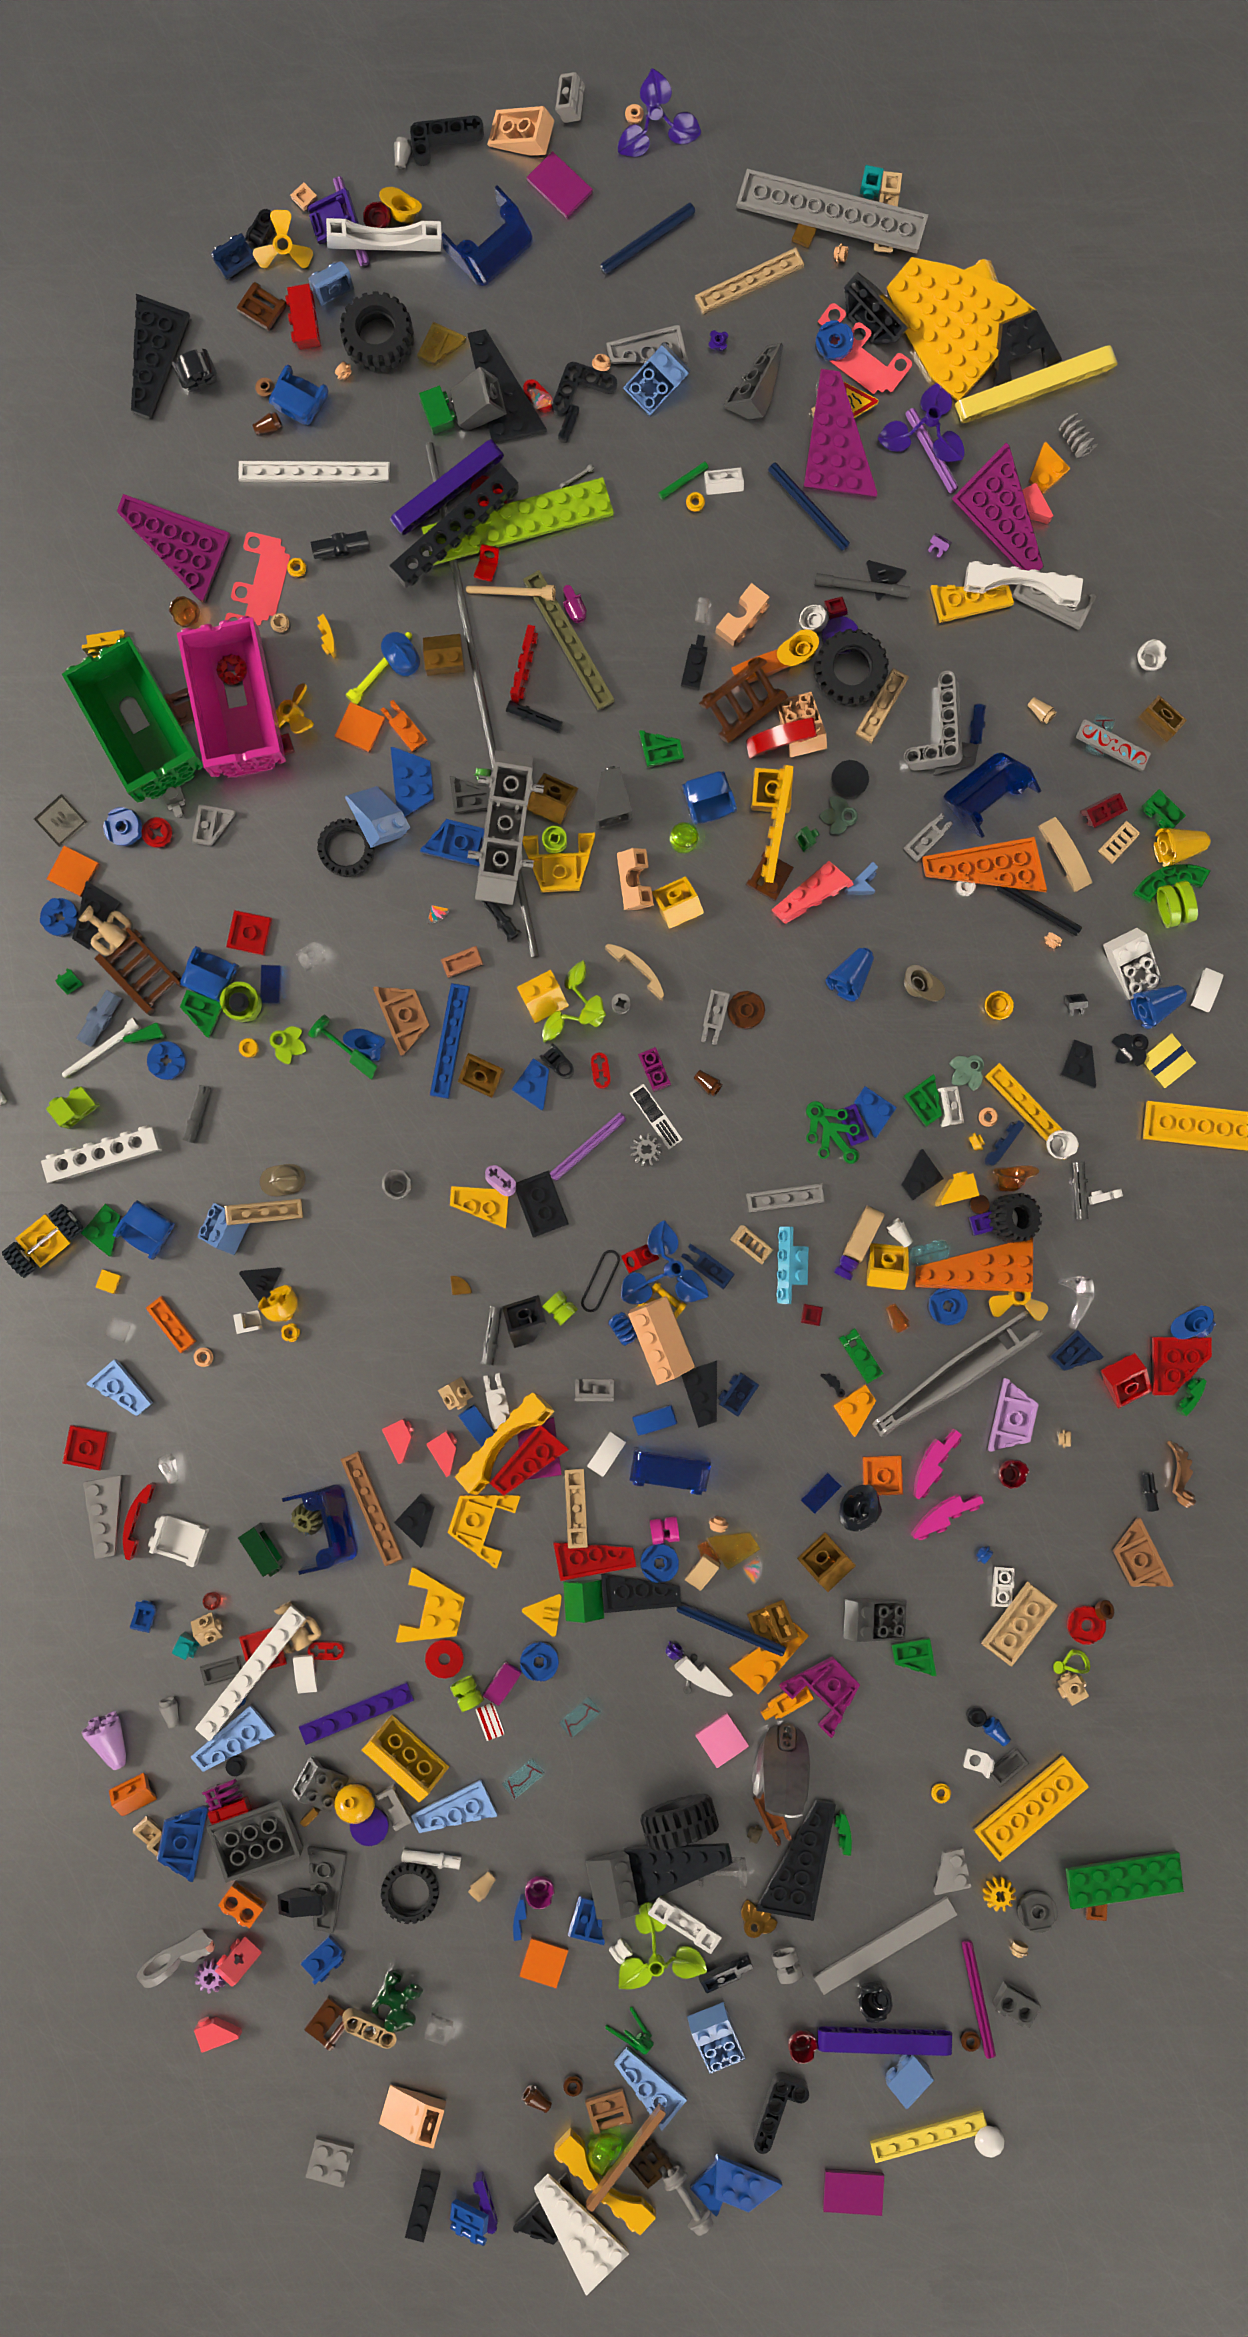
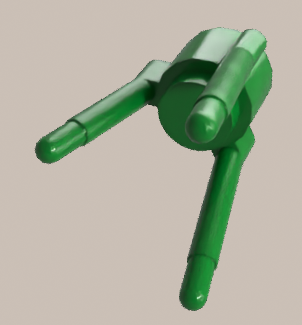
M630 2007L631 2013L644 2034L639 2033L635 2037L625 2030L624 2033L630 2038L628 2039L608 2025L605 2026V2029L631 2045L636 2051L639 2050L645 2055L654 2045V2042L650 2039L652 2034L647 2031L634 2008Z

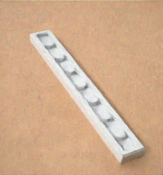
M239 461L238 479L240 482L390 483V462Z

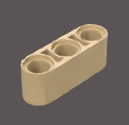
M867 1205L843 1255L861 1263L885 1214Z
M349 2008L343 2013V2024L348 2033L385 2049H389L396 2044L395 2032L386 2031L384 2027L385 2021L355 2008ZM350 2019H357L353 2023H348ZM368 2026H373V2029L365 2030ZM385 2034H391L388 2038H383Z

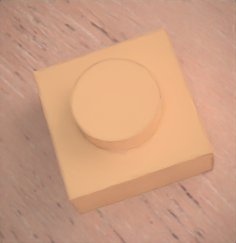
M304 182L290 195L291 199L304 212L309 205L318 199L317 195Z

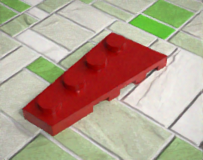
M533 625L527 626L522 645L523 654H520L518 660L519 672L515 671L514 684L510 690L511 700L518 704L520 699L525 697L526 688L523 686L524 682L528 681L530 675L528 664L533 661L534 651H532L533 644H537L538 633H536V628Z

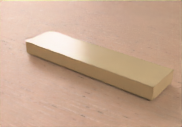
M892 668L855 735L872 744L909 676Z
M301 1199L224 1206L226 1226L303 1218Z

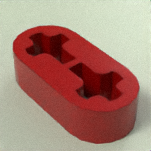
M534 379L527 380L523 385V391L529 401L535 406L532 399L534 392H528L529 386L531 388L535 386V392L537 394L540 393L539 397L545 395L544 398H549L548 402H552L547 406L545 405L537 409L543 413L551 411L553 404L552 396L538 381Z
M598 1052L591 1058L593 1082L597 1088L605 1089L609 1086L611 1080L608 1058L604 1053ZM598 1056H601V1059H605L600 1070L598 1064L594 1063ZM599 1072H603V1077L608 1079V1081L604 1082V1085L596 1081V1079L600 1078Z
M314 1641L309 1645L307 1652L308 1655L313 1654L314 1660H339L345 1653V1646L339 1641ZM317 1645L318 1649H325V1652L321 1651L318 1655H315L312 1649ZM337 1646L341 1652L336 1656L334 1652H328V1649H333Z

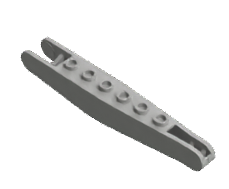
M1028 1311L1022 1312L946 1363L897 1405L875 1420L872 1425L881 1437L889 1434L897 1427L978 1380L1040 1337L1043 1331L1041 1329L1036 1330L1020 1342L1011 1328L1028 1317ZM1005 1332L1008 1333L1016 1344L1009 1350L1005 1348L998 1338ZM906 1406L909 1413L895 1420L893 1416Z

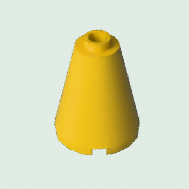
M1162 828L1158 829L1155 833V837L1158 836L1157 842H1154V852L1158 862L1164 863L1162 866H1171L1207 850L1211 840L1205 831Z

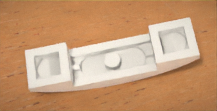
M661 1897L656 1900L648 1912V1915L662 1924L669 1925L710 1954L722 1938L702 1921Z

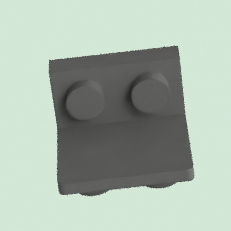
M309 1757L291 1792L299 1802L331 1812L334 1808L337 1793L346 1786L349 1778L346 1775L323 1768L316 1758Z

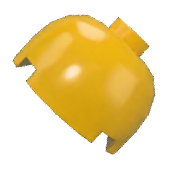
M283 1285L270 1291L271 1296L267 1299L264 1296L258 1303L259 1310L268 1320L285 1322L293 1317L298 1306V1298L291 1286Z
M350 1784L344 1786L337 1793L334 1807L336 1814L341 1820L350 1824H359L371 1816L375 1800L368 1787L362 1784Z

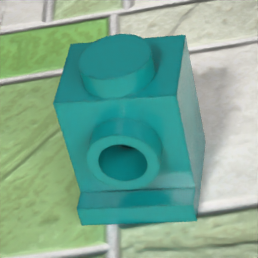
M865 165L859 193L865 199L878 198L884 168Z
M184 1632L180 1635L172 1654L184 1660L188 1657L194 1658L200 1644L193 1635Z

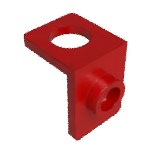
M481 545L479 562L474 572L475 578L492 581L498 566L499 548ZM491 551L495 557L489 558L484 552Z
M648 1244L621 1256L629 1273L659 1260L658 1255L650 1252ZM629 1257L633 1258L634 1267L629 1264Z

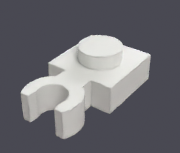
M1121 1189L1103 1193V1190L1091 1192L1092 1196L1087 1197L1088 1205L1122 1197L1123 1193Z

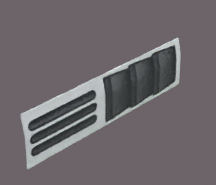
M644 1084L629 1093L668 1149L683 1140Z

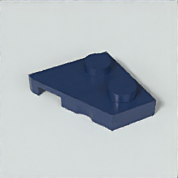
M1076 1330L1049 1357L1062 1371H1066L1095 1360H1100L1104 1356Z

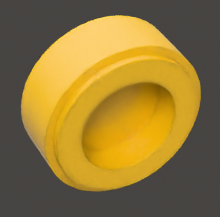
M245 1038L239 1044V1052L247 1058L254 1057L259 1051L258 1043L251 1038Z

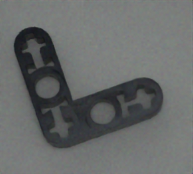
M569 362L564 369L553 400L552 408L554 414L563 417L568 413L578 385L605 394L614 393L617 389L616 377L578 362ZM575 368L577 373H574L572 380H570V371ZM588 374H594L596 376V380L594 382H588L586 380V376ZM612 381V385L609 388L606 387V383ZM565 385L572 387V391L568 394L562 391ZM562 398H564L565 408L558 410V406H560Z

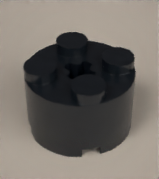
M197 349L188 351L177 358V363H172L182 388L188 389L189 392L198 390V385L212 384L216 381L215 376L217 372L206 349H202L203 352L199 353Z

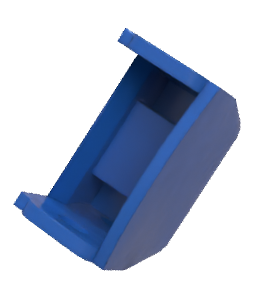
M285 365L270 395L269 403L276 410L301 424H310L327 399L328 388L324 384L319 388L301 377L292 375V367Z
M724 771L714 772L682 784L693 825L714 821L732 812H737L736 802Z
M195 946L187 961L180 985L220 1002L222 991L234 982L239 971V965L236 963L232 965L218 956L201 952L202 949Z
M136 1200L117 1225L113 1236L118 1238L121 1235L129 1244L149 1254L148 1258L154 1260L165 1245L175 1223L146 1204Z

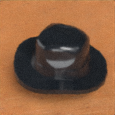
M860 1485L849 1490L844 1495L839 1509L842 1525L847 1530L854 1532L873 1526L882 1513L879 1495L871 1485Z

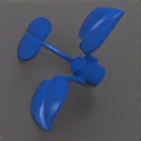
M666 1221L658 1223L648 1236V1248L654 1255L661 1254L662 1258L669 1261V1263L664 1266V1273L648 1281L640 1273L634 1272L627 1275L622 1283V1300L635 1305L645 1303L652 1296V1289L648 1284L665 1276L669 1278L676 1277L679 1281L675 1285V1292L682 1301L694 1302L708 1298V1291L701 1277L692 1270H684V1266L680 1261H674L673 1258L666 1256L673 1254L677 1250L678 1238Z

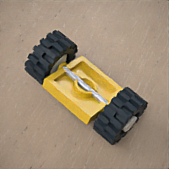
M60 1204L49 1213V1216L45 1213L15 1238L17 1242H13L4 1249L2 1255L17 1274L26 1278L37 1269V1265L41 1268L71 1243L70 1240L80 1234L84 1228L76 1216L72 1214L71 1210L64 1206V1204Z

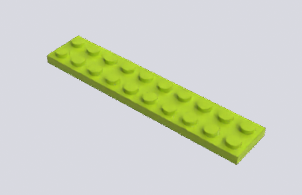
M603 477L504 504L499 511L492 512L490 518L484 524L480 523L476 526L473 534L470 536L466 535L457 548H451L442 561L438 560L433 565L480 553L482 544L498 548L613 516L614 512ZM467 514L465 515V517L467 519H472L474 515ZM437 523L421 527L423 535ZM453 526L451 530L456 532L460 530V527ZM440 538L436 542L443 544L446 542V539Z

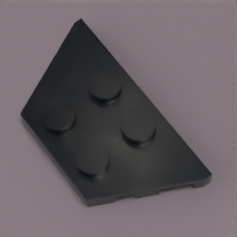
M565 2172L557 2182L576 2199L569 2175ZM539 2200L513 2226L515 2233L522 2232L530 2235L531 2238L542 2239L544 2242L552 2245L558 2241L557 2235Z

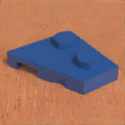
M533 1058L512 1088V1091L543 1111L549 1069Z
M715 2161L690 2185V2190L717 2217L723 2202L715 2199L713 2194L715 2184L714 2172L716 2171Z

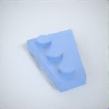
M117 1359L110 1362L87 1383L88 1386L94 1387L105 1397L113 1399L118 1405L135 1416L140 1415L153 1403Z

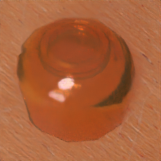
M185 596L175 598L169 607L173 621L181 627H192L199 620L200 610L195 601Z

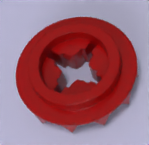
M230 654L223 656L218 661L216 671L221 681L233 685L245 678L247 665L239 655ZM227 663L231 664L232 666L236 665V667L234 668L236 675H234L231 671L227 672V670L229 669Z
M154 817L144 823L142 838L146 844L158 848L165 847L171 841L173 834L171 825L165 819ZM151 828L153 830H159V828H161L160 832L162 833L163 837L156 836V838H154L155 834L153 833Z

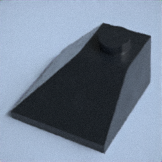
M539 1295L502 1306L508 1333L514 1348L533 1343L547 1324Z

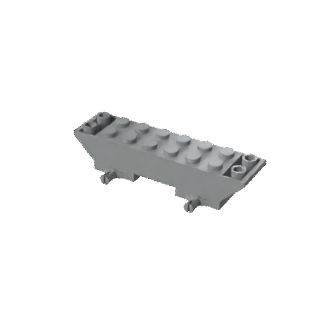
M495 750L491 776L479 775L478 783L489 784L490 792L482 849L480 852L468 851V858L479 860L475 900L513 905L518 873L521 866L533 868L534 860L522 859L521 853L529 795L531 791L543 793L544 785L533 784L532 781L533 756Z

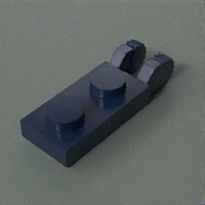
M1018 1120L1008 1125L1005 1130L1008 1133L1004 1138L1000 1137L994 1145L996 1147L995 1151L989 1152L986 1155L987 1157L984 1159L985 1164L993 1166L999 1162L1025 1126L1023 1122Z
M690 1243L688 1246L690 1250L700 1255L696 1262L687 1254L683 1253L681 1257L724 1290L735 1274L706 1252H702Z

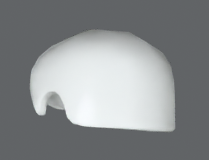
M810 605L801 612L799 622L804 630H812L818 633L826 627L828 615L821 605Z
M1155 639L1144 643L1139 648L1137 655L1139 665L1147 671L1160 669L1167 659L1165 656L1166 646L1160 640Z
M1066 1130L1055 1131L1048 1137L1046 1142L1048 1153L1058 1159H1067L1072 1154H1075L1079 1145L1077 1137L1072 1132Z
M985 2126L977 2132L975 2146L982 2155L995 2157L1004 2149V2136L998 2127Z

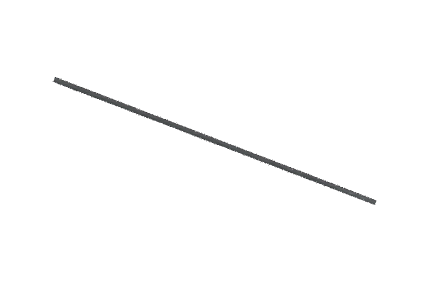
M430 442L426 444L433 482L440 478L434 444ZM446 504L439 509L441 519L448 514ZM454 559L450 561L493 768L496 745L458 561ZM520 868L516 885L531 957L534 958L538 957L539 954Z

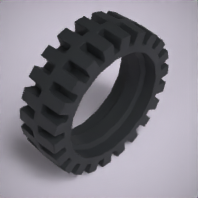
M345 818V820L337 819L336 822H330L329 826L326 825L324 831L320 833V838H318L317 842L318 855L323 865L332 873L342 877L356 876L360 872H364L365 868L370 866L371 860L373 861L375 847H370L356 820H350L349 818ZM347 829L355 831L362 837L365 849L363 856L358 862L353 865L343 866L338 865L330 858L328 843L335 833Z
M403 1862L393 1867L386 1875L382 1884L380 1894L382 1906L385 1907V1912L389 1913L392 1919H397L399 1923L403 1921L405 1922L404 1924H409L410 1922L415 1924L418 1921H423L432 1913L439 1898V1884L436 1876L433 1875V1871L431 1869L428 1870L426 1865L410 1862L405 1864ZM414 1874L420 1876L429 1888V1898L426 1904L416 1911L400 1909L391 1897L392 1885L402 1875Z

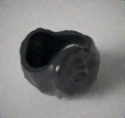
M878 1981L861 1985L858 2001L860 2011L865 2016L868 2023H876L887 2019V2015L891 2012L893 2006L892 1996L888 1988L883 1987Z

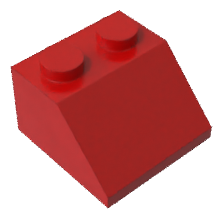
M1135 1353L1101 1370L1104 1383L1118 1409L1152 1392L1147 1368Z

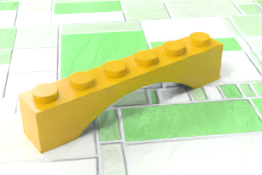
M533 1392L527 1395L523 1403L511 1412L510 1417L498 1426L493 1436L486 1439L482 1448L472 1455L471 1460L459 1469V1473L455 1478L470 1494L478 1495L490 1482L495 1460L505 1444L521 1431L543 1425L554 1413L552 1407L541 1395Z
M570 2127L554 2145V2155L560 2163L564 2162L569 2167V2171L573 2176H578L583 2180L584 2186L589 2191L594 2190L602 2179L595 2172L589 2161L585 2141ZM611 2188L601 2201L604 2205H609L612 2208L613 2214L617 2218H622L632 2232L636 2231L639 2235L656 2219V2209L642 2196L630 2195Z

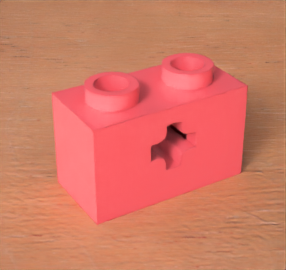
M246 1937L240 1940L237 1938L229 1947L231 1949L230 1953L227 1956L224 1954L216 1963L218 1967L215 1972L231 1987L238 1983L262 1953ZM238 1956L240 1958L239 1963L235 1964V1957Z

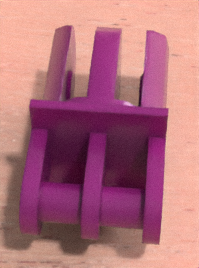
M566 585L563 588L566 600L563 601L564 609H566L574 623H582L586 618L587 610L581 599V594L576 595L570 585Z
M236 1778L220 1785L217 1784L202 1792V1795L206 1797L205 1802L209 1804V1811L222 1807L224 1804L243 1796L242 1792L225 1798L240 1789L238 1785L222 1791V1789L237 1782ZM214 1791L215 1796H212L210 1792ZM215 1799L218 1800V1804L214 1803Z

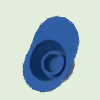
M399 632L387 634L381 643V651L385 659L397 674L402 676L414 674L420 665V657L410 640Z
M352 1029L343 1035V1042L348 1047L356 1048L369 1060L378 1061L380 1059L382 1047L385 1045L383 1037L365 1029Z
M1199 1306L1180 1315L1172 1322L1171 1333L1178 1339L1209 1335L1216 1325L1213 1320V1310L1208 1306Z

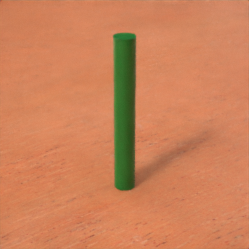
M704 461L660 491L658 493L659 497L664 499L708 469V464Z

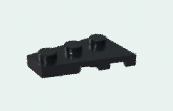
M86 881L72 940L90 950L92 947L91 939L99 931L90 921H79L80 916L91 905L94 911L93 915L102 922L107 921L109 914L116 910L120 901Z
M716 1360L695 1367L681 1375L698 1428L717 1422Z

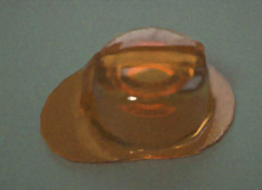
M1033 1166L995 1168L993 1172L998 1175V1189L1000 1191H1017L1025 1184L1028 1177L1037 1175L1039 1169Z

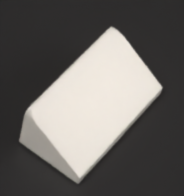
M741 467L704 472L707 495L744 490V478Z
M958 1086L937 1089L942 1116L939 1117L941 1127L963 1124L964 1119Z

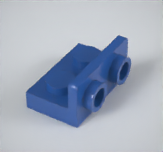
M329 1935L301 1962V1965L312 1976L314 1985L319 1981L322 1983L330 1975L329 1971L333 1967L337 1969L344 1962L343 1958L346 1952Z

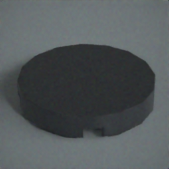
M855 760L842 761L835 767L831 776V784L834 791L843 798L851 799L861 795L869 783L868 770L863 764Z

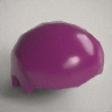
M535 1876L528 1881L525 1887V1897L529 1906L534 1909H544L552 1903L555 1890L549 1878Z

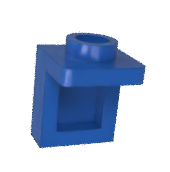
M146 1600L136 1601V1609L130 1629L150 1633L156 1614L155 1605Z

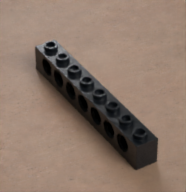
M502 466L389 565L390 572L405 588L416 584L423 573L426 574L433 568L435 562L438 560L442 561L451 548H457L466 535L470 536L474 533L476 526L480 523L484 524L490 518L492 512L499 511L508 498L512 499L517 495L519 490L518 481ZM495 489H501L503 492L501 494H495L493 491ZM482 501H487L489 503L485 507L479 505V503ZM471 513L474 517L467 519L465 515ZM453 526H459L460 530L455 532L452 531L451 528ZM440 538L446 539V542L443 544H439L436 541ZM427 550L432 552L430 556L422 555ZM411 563L418 565L415 569H410L408 566Z

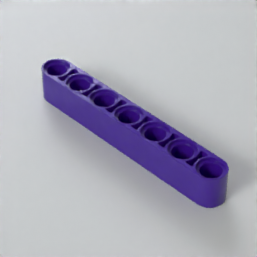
M492 439L486 441L391 516L390 521L402 535L408 534L498 464L504 457L503 452Z
M821 2026L818 2027L817 2044L818 2050L822 2052L949 2056L952 2054L953 2033L948 2030Z

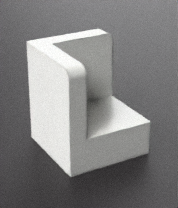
M259 1310L233 1315L237 1334L263 1329Z

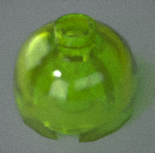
M602 2133L596 2139L593 2137L587 2146V2149H589L588 2163L591 2168L604 2177L612 2167L611 2163L613 2160H616L623 2146V2140L612 2133Z

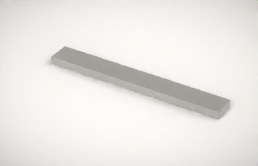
M946 1896L815 1974L813 1977L823 1995L958 1914Z

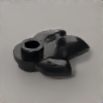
M1124 1033L1112 1040V1043L1120 1048L1116 1055L1117 1063L1125 1064L1132 1061L1138 1067L1145 1062L1147 1057L1145 1050L1149 1045L1145 1035L1135 1034L1132 1036ZM1137 1041H1140L1142 1043V1046L1138 1047L1135 1045V1043Z

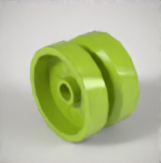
M1188 881L1177 882L1174 884V887L1165 885L1158 888V909L1161 919L1167 928L1178 926L1181 921L1187 924L1197 920V901L1193 888Z

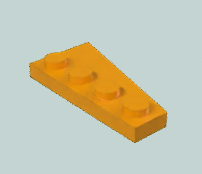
M795 1622L793 1624L798 1637L781 1644L786 1647L783 1656L776 1655L767 1650L761 1652L758 1647L729 1667L735 1675L757 1694L763 1690L809 1637Z

